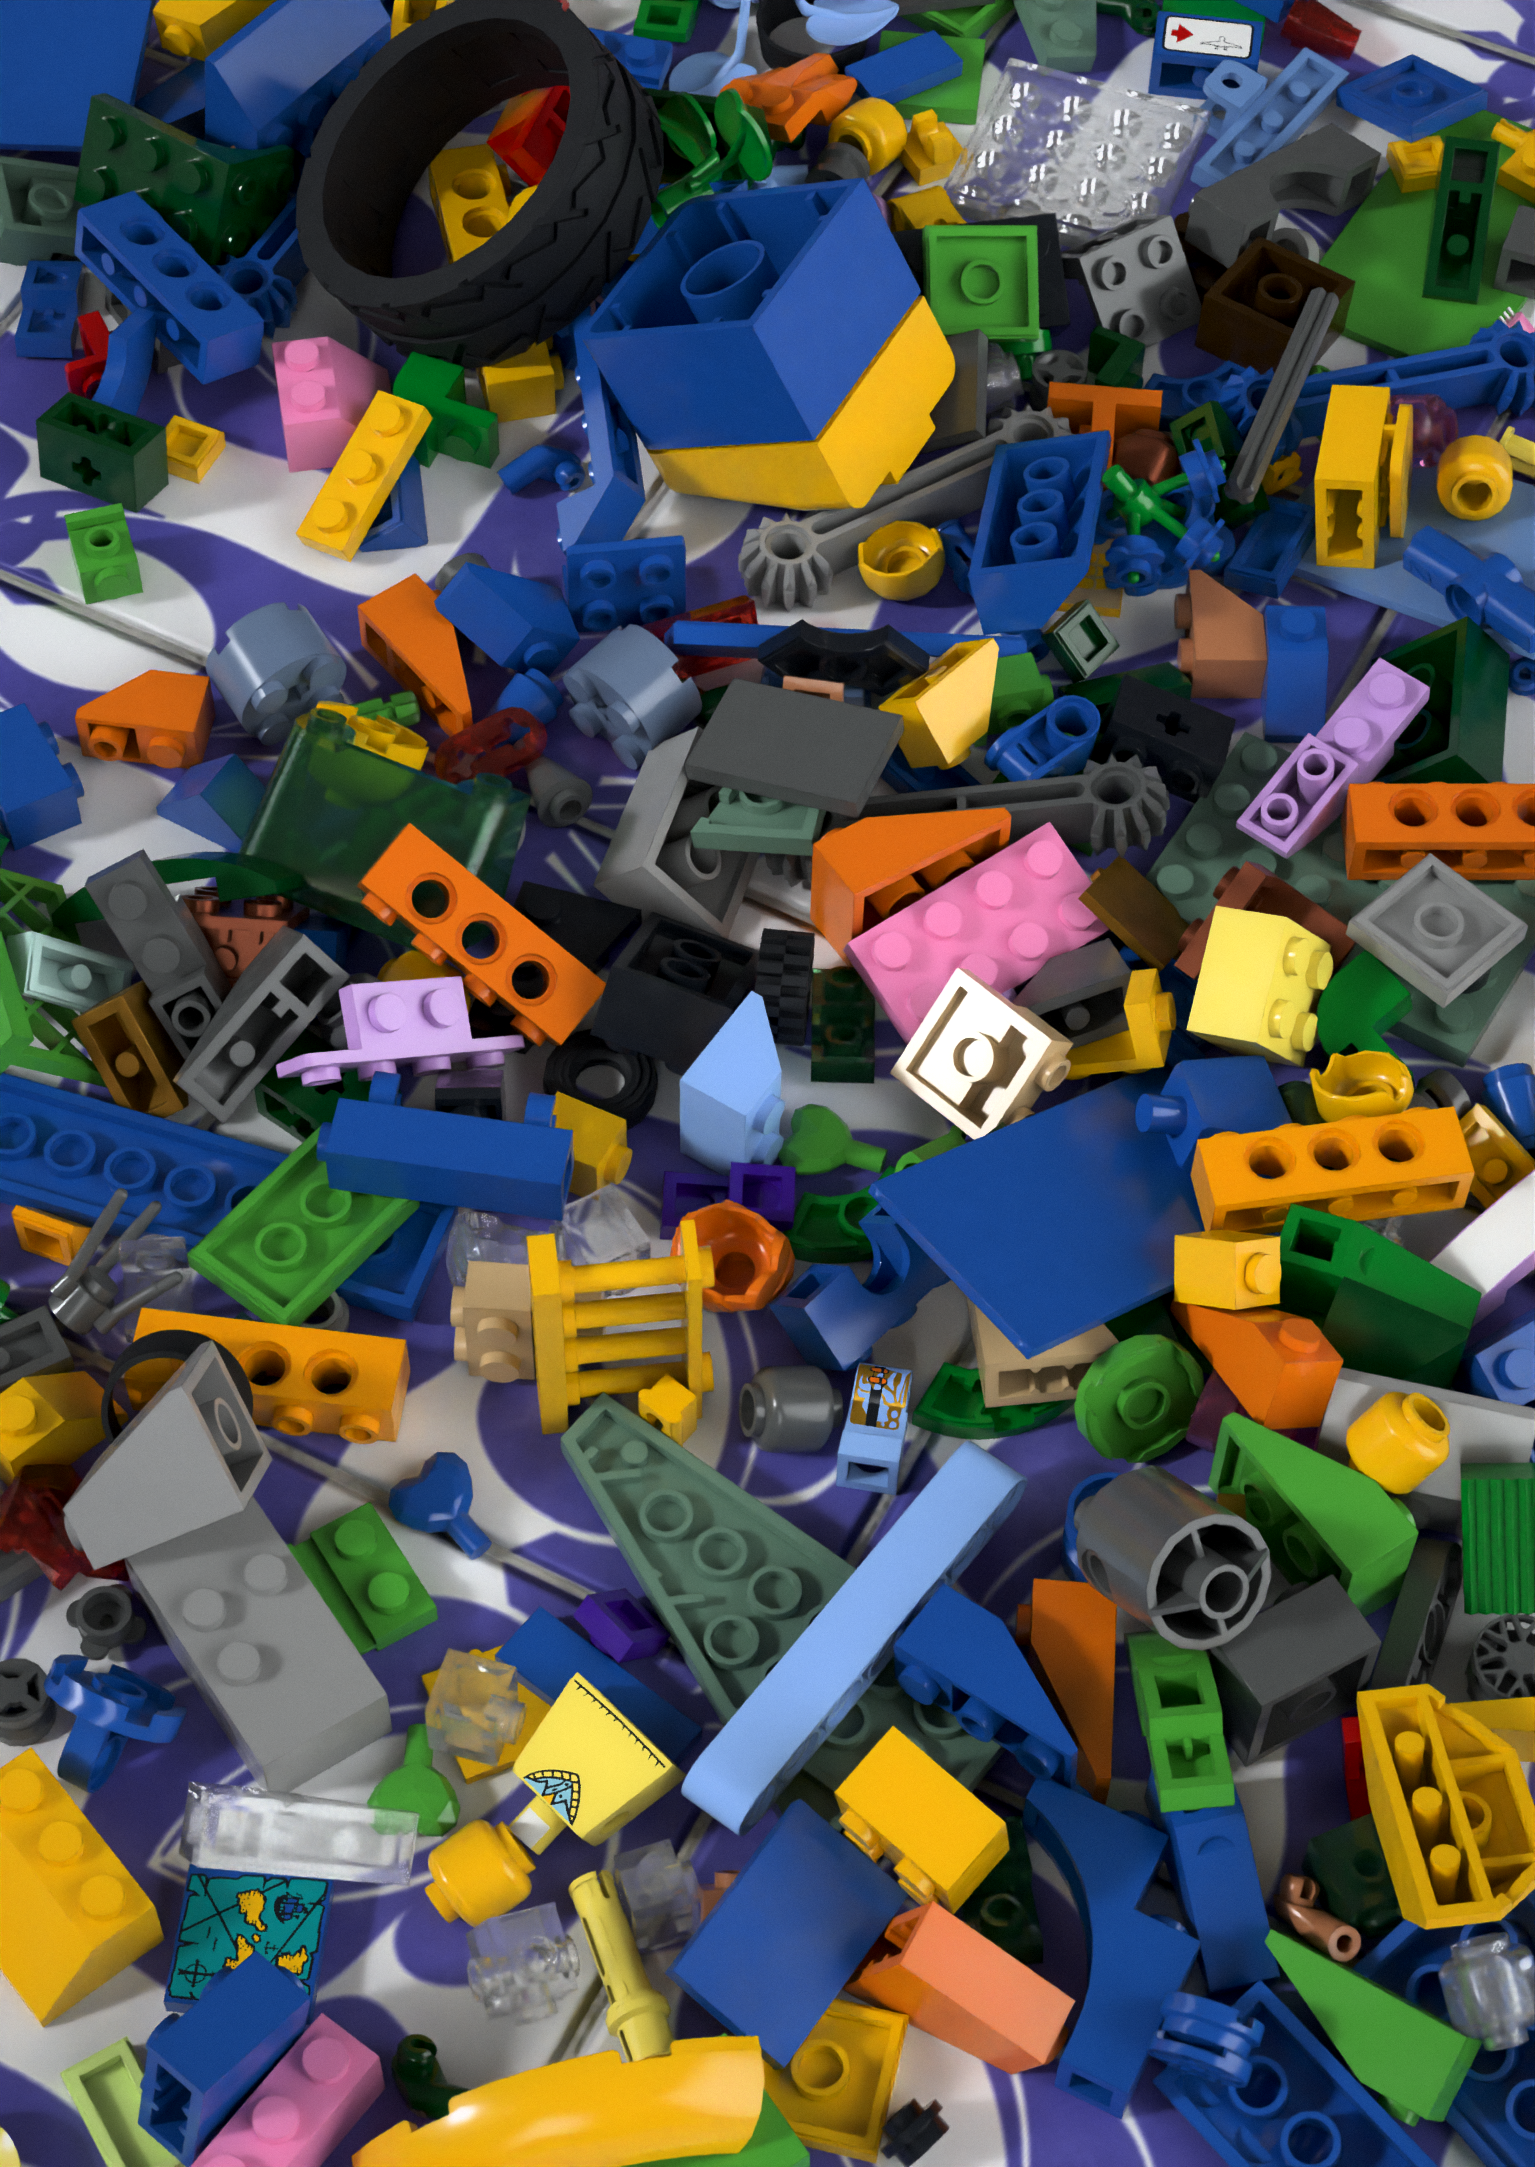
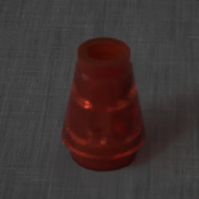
M1295 0L1280 36L1290 40L1291 47L1300 49L1307 47L1314 52L1350 60L1362 30L1353 27L1351 23L1317 0Z

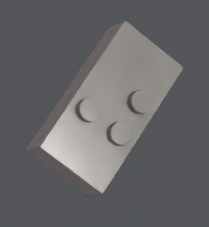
M253 1495L246 1508L241 1512L124 1558L134 1594L270 1803L393 1731L387 1693Z

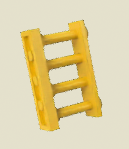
M680 1221L681 1255L578 1266H572L571 1259L557 1260L554 1233L526 1236L536 1381L542 1435L566 1432L569 1429L568 1406L580 1405V1398L598 1397L603 1392L607 1395L637 1393L642 1389L650 1390L666 1373L697 1396V1419L702 1418V1393L714 1391L710 1351L702 1352V1288L715 1287L711 1246H698L695 1221ZM681 1283V1292L574 1302L575 1294ZM681 1319V1327L577 1337V1330ZM681 1354V1361L587 1371H579L578 1369L579 1364Z

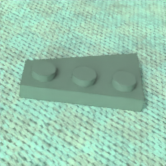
M722 787L718 793L720 802L708 818L701 816L690 831L694 848L812 856L813 843L819 841L826 811Z

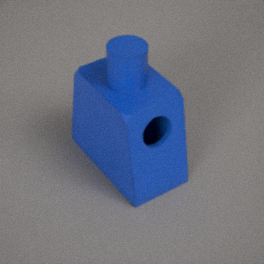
M1258 1055L1183 1060L1175 1065L1160 1095L1142 1094L1138 1099L1135 1110V1121L1138 1130L1143 1133L1165 1134L1177 1165L1189 1173L1192 1170L1197 1139L1210 1138L1217 1133L1226 1131L1239 1134L1267 1131L1284 1124L1293 1123L1265 1057ZM1257 1174L1262 1178L1274 1179L1269 1175Z

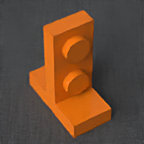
M1049 381L1047 408L1051 406L1054 418H1068L1071 433L1075 435L1105 430L1110 431L1111 446L1107 471L1112 467L1113 443L1117 439L1127 434H1133L1138 429L1158 431L1162 408V391ZM1105 484L1103 485V491H1102V492H1105L1106 490H1108V488H1107V486H1106Z

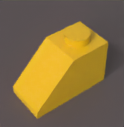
M994 638L954 644L929 665L928 672L904 685L878 707L881 711L903 716L904 732L898 744L911 768L938 766L940 770L952 768L966 760L971 754L969 747L988 732L999 647Z
M86 1371L22 1377L0 1394V1479L18 1498L34 1493L106 1438L101 1419V1404L105 1390ZM113 1399L115 1414L120 1426H122L129 1420L128 1414Z

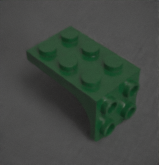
M107 93L93 95L90 100L74 200L89 206L135 191L152 209L159 212L163 220L184 241L192 245L195 252L209 266L224 265L227 254L235 258L244 257L285 208L288 191L294 181L293 165L295 150L284 144L258 150L236 149L212 144L193 137Z

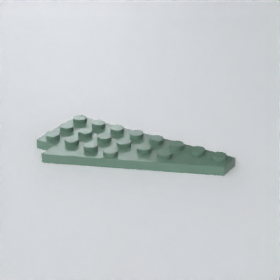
M603 1392L560 1438L561 1452L666 1630L671 1634L670 1637L716 1715L725 1727L854 1573L856 1568ZM893 1657L771 1808L779 1820L792 1802L802 1799L842 1834L846 1829L838 1822L842 1814L834 1792L892 1726L896 1727L970 1792L975 1789L1006 1749L993 1740L982 1742L975 1739L959 1725L955 1716L935 1703L925 1705L910 1697L901 1688L898 1680L895 1679Z

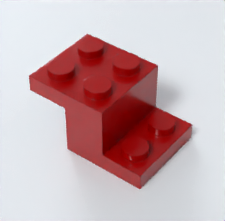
M559 85L534 89L510 98L486 141L529 187L539 185L554 160L566 128L570 103L569 86Z

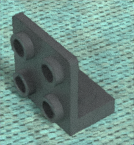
M1171 215L1138 216L1061 252L1064 278L1078 279L1079 285L1084 286L1097 325L1146 344L1145 348L1199 323L1202 305Z

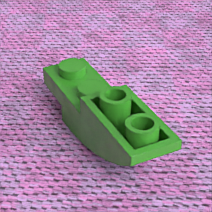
M1155 1631L1124 1633V1646L1142 1736H1146L1161 1813L1235 1805L1234 1780L1223 1736L1222 1708L1206 1650L1178 1648Z

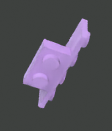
M462 976L351 984L339 989L348 1050L303 1054L277 1064L276 1070L278 1078L301 1076L303 1087L335 1083L342 1080L341 1073L357 1071L360 1082L372 1081L375 1071L397 1074L396 1068L412 1066L413 1075L416 1077L439 1074V1071L452 1070L451 1063L466 1061L467 1070H488L504 1066V1055L525 1048L523 1035L472 1039Z

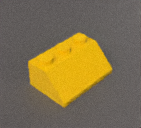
M30 1747L0 1768V1971L41 2026L45 2027L157 1946L165 1938L153 1902L33 1748Z

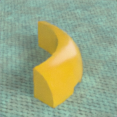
M720 2036L674 2040L670 2044V2054H659L638 2061L622 2063L617 2050H608L527 2070L452 2097L448 2103L449 2115L419 2129L415 2123L407 2120L398 2123L351 2156L353 2167H623L687 2156L738 2154L752 2137L762 2108L764 2071L758 2036Z

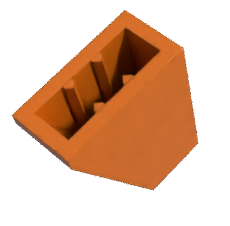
M934 1901L893 1917L842 1987L850 1995L876 2008L909 2015L908 2024L1011 2075L1040 2065H1047L1058 2055L1069 2033V2029L1064 2023L1075 2003V2000Z

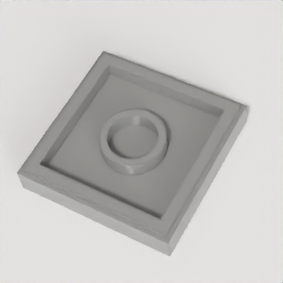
M1430 853L1349 920L1346 935L1442 1008H1445L1525 938L1528 924Z

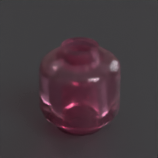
M1434 393L1396 394L1390 396V414L1393 416V424H1396L1400 404L1413 405V468H1432L1438 466L1441 454L1449 444L1458 439V420L1454 409L1447 407L1445 401Z

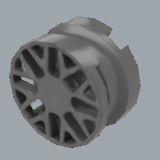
M1507 1614L1490 1621L1478 1633L1464 1673L1467 1674L1468 1683L1466 1692L1472 1701L1535 1697V1634H1532L1535 1629V1617L1527 1614ZM1507 1622H1512L1515 1630H1506ZM1520 1622H1525L1531 1625L1528 1628L1524 1629Z

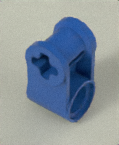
M1076 695L1060 697L1023 724L1014 726L1002 734L987 751L984 764L993 772L999 770L1010 782L1072 776L1078 771L1083 770L1086 767L1087 760L1091 759L1101 723L1100 713L1096 706L1086 698ZM1064 733H1069L1074 736L1065 735Z

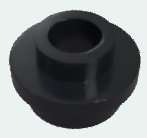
M915 2098L906 2103L881 2128L890 2138L881 2148L882 2154L887 2159L895 2156L904 2167H910L950 2128L938 2114L943 2108L936 2099H933L925 2107H922Z

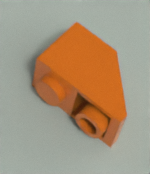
M149 670L79 707L75 715L82 756L96 757L104 761L121 760L153 764L168 769L176 767L189 769L191 766L201 764L216 716L210 677Z

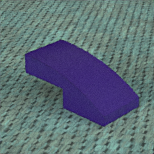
M731 1162L729 1176L664 1171L659 1239L672 1240L681 1218L688 1212L697 1211L708 1205L722 1203L726 1199L739 1203L751 1211L760 1214L780 1232L793 1229L796 1167Z

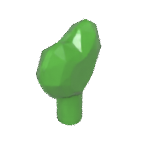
M807 1104L795 1109L791 1119L793 1134L784 1140L783 1146L778 1153V1158L783 1166L796 1167L795 1174L816 1175L830 1172L844 1163L879 1174L882 1173L888 1155L887 1149L854 1140L847 1124L826 1106Z
M420 1723L408 1726L404 1765L388 1773L375 1787L367 1801V1821L379 1834L397 1835L412 1828L425 1836L443 1837L457 1825L461 1809L456 1793L448 1779L432 1767L435 1729L430 1725Z

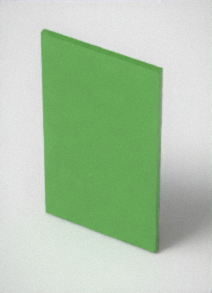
M1482 110L1426 137L1439 135L1443 144L1446 136L1498 142L1491 139V134L1497 122L1500 123V119L1504 117ZM1506 119L1509 123L1517 126L1518 128L1526 132L1534 130L1517 122ZM1502 143L1500 145L1477 305L1422 298L1434 189L1401 193L1389 166L1318 263L1356 281L1342 336L1394 358H1402L1466 346L1480 328L1488 329L1497 319L1500 320L1499 316L1506 320L1502 314L1504 311L1511 316L1507 311V307H1510L1514 313L1520 312L1529 299L1528 297L1493 288L1502 247L1518 206L1523 205L1535 209V204L1497 184L1499 168L1516 151Z

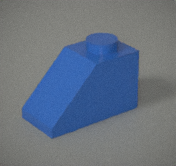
M466 562L434 601L438 612L501 667L525 673L530 668H535L549 677L580 641L560 588Z
M1266 605L1264 627L1268 661L1261 694L1263 739L1269 743H1301L1308 733L1316 736L1325 725L1329 656L1325 606Z

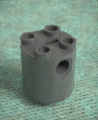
M1150 1465L1118 1475L1100 1489L1096 1495L1085 1498L1075 1511L1074 1526L1078 1531L1076 1538L1078 1566L1089 1585L1178 1648L1204 1651L1228 1643L1250 1625L1265 1602L1272 1575L1270 1552L1259 1530L1160 1466Z

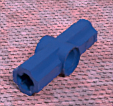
M1429 525L1413 535L1410 545L1403 553V569L1444 595L1450 612L1457 620L1469 616L1478 626L1485 623L1528 653H1535V591L1524 585L1519 570L1510 559L1498 552H1491L1483 558L1441 529H1433Z

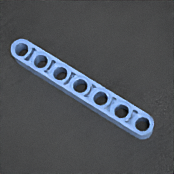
M968 1440L964 1442L700 1755L685 1778L681 1790L682 1796L738 1836H744L751 1831L894 1657V1643L943 1583L952 1587L1010 1516L1025 1491L1027 1477L974 1442Z

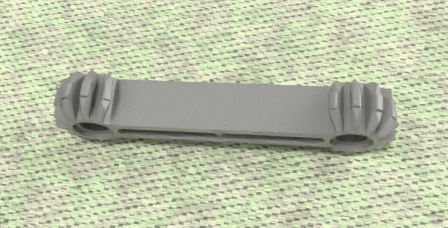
M1028 402L1021 412L1005 407L1000 418L989 420L985 439L977 440L905 473L898 484L880 485L869 502L862 508L824 510L800 522L792 521L787 512L779 522L763 517L759 529H747L741 553L738 555V571L741 572V578L744 579V586L747 588L748 596H761L765 608L776 602L783 603L788 612H790L795 602H801L812 607L817 595L829 594L834 575L858 565V544L865 542L874 531L895 520L919 522L929 529H936L945 521L957 519L983 507L996 445L1075 435L1071 433L1068 418H1054L1051 406L1041 412L1033 411Z

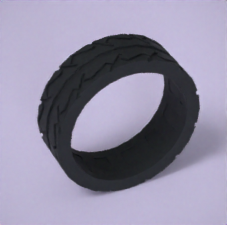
M457 0L431 12L430 17L423 22L422 19H419L388 41L359 70V76L355 81L351 79L328 111L310 147L311 157L306 158L297 191L296 228L299 232L297 237L304 263L330 295L337 298L347 310L360 318L363 324L379 336L389 347L394 343L396 345V352L406 358L413 351L460 365L464 369L491 366L527 351L528 346L535 342L536 345H539L574 321L602 293L604 284L611 283L634 251L652 214L651 203L656 202L664 168L663 131L660 127L662 124L653 99L572 10L568 8L564 12L562 9L563 3L557 0ZM559 85L569 86L570 103L566 128L554 160L535 192L515 216L483 245L454 263L422 275L392 278L391 257L395 234L405 205L424 171L445 145L475 118L507 99L534 89Z

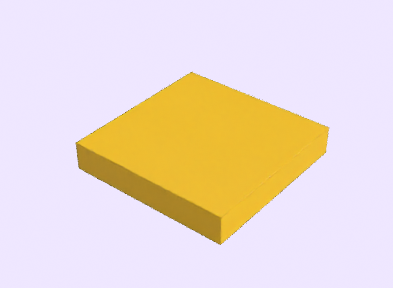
M834 1998L785 2068L775 2070L762 2059L764 2089L805 2147L871 2163L877 2162L883 2136L881 2128L886 2123L908 2028L909 2015Z

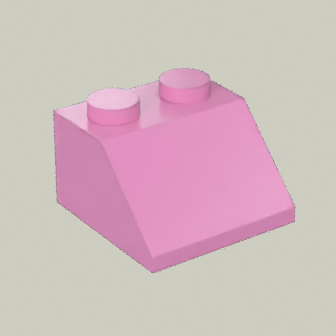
M328 336L271 343L289 473L332 468L337 463L378 390L392 394L388 370Z

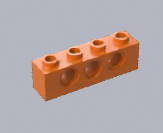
M1369 782L1366 784L1348 785L1341 817L1347 880H1398L1430 853L1466 880H1535V784H1509L1506 782H1492L1489 784H1448L1445 782L1386 784L1384 782Z
M411 823L403 827L356 885L367 894L360 903L368 911L388 926H391L396 919L402 922L416 934L415 938L411 941V945L439 967L442 966L446 959L466 974L462 982L463 987L488 1007H491L498 1000L516 1015L510 1022V1025L537 1047H540L545 1040L553 1046L562 1045L604 992L606 983ZM430 882L436 884L443 891L445 907L438 917L427 918L420 915L414 909L412 893L419 883ZM470 923H482L489 927L494 935V948L484 959L470 956L462 945L463 931ZM523 962L537 966L543 975V988L533 999L521 997L512 986V974L515 968Z

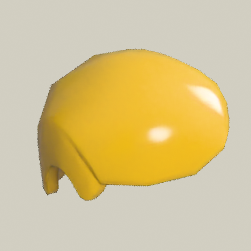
M895 520L880 527L865 542L858 544V566L862 578L868 588L884 599L909 601L925 596L937 585L943 574L946 556L941 536L937 529H929L919 522Z
M1364 1050L1348 1056L1333 1053L1324 1073L1320 1075L1319 1070L1311 1068L1309 1073L1318 1112L1328 1123L1337 1122L1351 1115L1376 1117L1402 1113L1411 1103L1414 1093L1412 1078L1406 1065L1389 1052Z

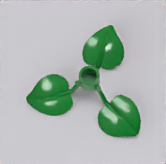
M734 88L721 92L715 102L714 115L717 129L731 148L728 155L720 160L719 154L715 150L716 135L701 106L689 93L682 91L673 95L663 107L657 110L662 124L660 125L661 129L695 166L683 178L658 190L656 202L651 203V218L658 229L663 226L673 211L685 201L697 196L714 194L709 181L715 183L721 180L723 172L738 160L753 180L761 182L770 176L773 161L768 142L756 120L747 112L745 103Z

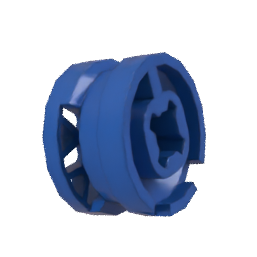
M1176 1991L1165 1992L1159 2010L1165 2019L1161 2030L1152 2032L1147 2047L1148 2054L1166 2065L1211 2082L1232 2087H1248L1253 2070L1248 2057L1251 2048L1260 2047L1265 2031L1264 2024L1256 2018L1249 2017L1245 2026L1241 2024L1242 2020L1238 2017L1240 2010L1197 1995Z

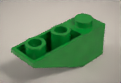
M1291 1203L1280 1234V1265L1282 1271L1280 1302L1328 1315L1338 1287L1345 1276L1468 1329L1472 1328L1481 1300V1292L1357 1221Z

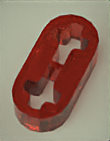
M509 707L500 710L441 743L435 753L434 766L436 774L441 781L446 779L452 788L460 792L470 793L480 790L540 757L547 742L545 725L537 716L523 708ZM515 722L523 728L530 727V732L523 736L525 747L521 750L511 744H506L496 749L495 745L511 736L509 726ZM460 750L471 756L485 751L486 755L470 764L472 774L468 778L458 772H452V768L459 763L457 753Z

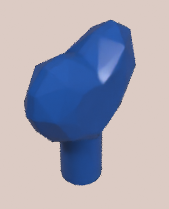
M436 1452L425 1461L419 1476L403 1479L391 1488L388 1507L398 1522L426 1533L448 1532L471 1560L482 1556L492 1544L491 1540L468 1514L473 1499L472 1479L467 1463L453 1452Z

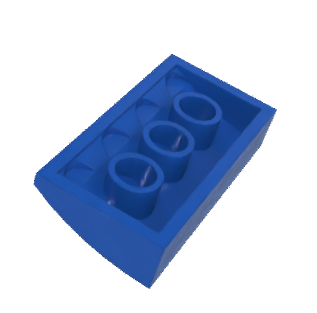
M1261 1980L1256 1982L1231 2006L1240 2010L1238 2017L1242 2020L1241 2024L1246 2026L1249 2017H1252L1265 2026L1260 2047L1251 2048L1248 2061L1253 2067L1248 2087H1232L1211 2082L1169 2065L1152 2080L1158 2090L1229 2167H1438Z

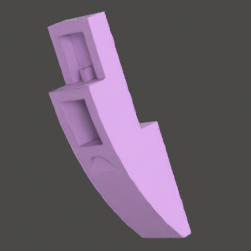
M1379 657L1316 736L1310 733L1306 735L1236 821V828L1286 859L1301 850L1343 812L1348 785L1371 782L1394 755V742L1429 700L1430 687Z

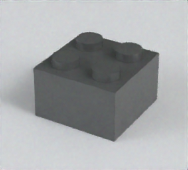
M1333 1574L1312 1586L1306 1581L1291 1586L1278 1596L1272 1607L1257 1614L1250 1625L1232 1640L1211 1648L1209 1662L1222 1708L1223 1735L1245 1767L1357 1706V1692L1366 1691L1382 1641Z

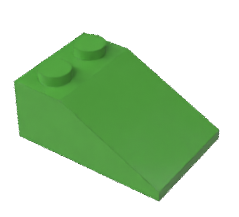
M1235 1412L1222 1418L1208 1486L1216 1495L1218 1493L1245 1494L1246 1521L1259 1530L1269 1549L1270 1561L1289 1584L1293 1586L1306 1581L1312 1586L1333 1574L1364 1618L1397 1598L1419 1534L1414 1518L1406 1505L1395 1497L1390 1498L1374 1479Z

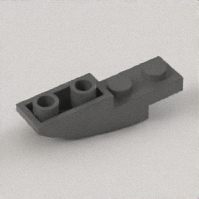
M142 849L88 877L84 886L151 991L148 1002L186 1061L232 987L180 894L175 897L172 896L145 850Z

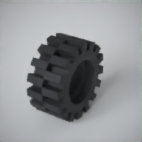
M763 929L755 993L763 997L775 1044L803 1046L805 1043L813 974L814 933Z

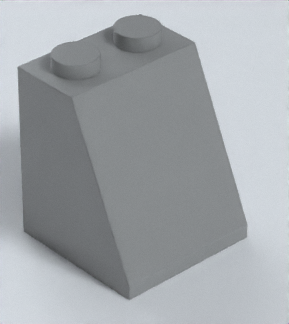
M213 1340L200 1344L99 1456L63 1508L67 1535L78 1551L85 1552L94 1570L243 1511L268 1469L272 1458Z

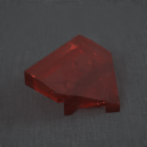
M63 1464L25 1465L13 1478V1483L0 1496V1549L7 1554L12 1549L16 1554H22L24 1550L29 1552L52 1585L60 1591L64 1589L78 1572L86 1577L127 1582L129 1576L124 1559L94 1570L85 1552L78 1551L67 1535L63 1508L82 1482L81 1477L71 1465Z

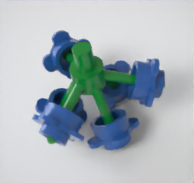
M1199 439L1192 440L1195 450L1178 456L1183 473L1152 486L1143 478L1132 480L1118 464L1110 467L1103 474L1101 481L1107 486L1108 490L1102 492L1093 544L1102 545L1107 539H1115L1111 543L1110 549L1105 553V560L1109 562V566L1103 569L1106 587L1110 589L1124 588L1125 594L1133 597L1146 596L1158 590L1159 581L1174 574L1173 564L1164 562V552L1158 549L1157 543L1149 537L1140 535L1141 527L1153 520H1156L1161 534L1166 536L1172 534L1178 538L1179 543L1173 550L1172 555L1185 564L1179 572L1182 576H1185L1194 564L1204 570L1211 561L1217 562L1220 559L1218 551L1225 541L1216 534L1226 521L1220 518L1216 525L1213 526L1208 520L1215 511V503L1220 502L1217 486L1226 482L1223 472L1226 468V463L1224 460H1219L1215 449L1203 452Z

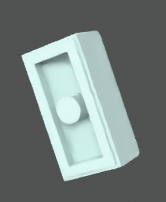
M34 931L15 934L6 938V949L21 995L79 1012H85L100 1001L131 986L132 961Z

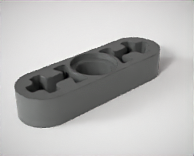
M1421 1538L1418 1541L1374 1670L1371 1690L1430 1684L1462 1583L1463 1557L1462 1548L1459 1543Z

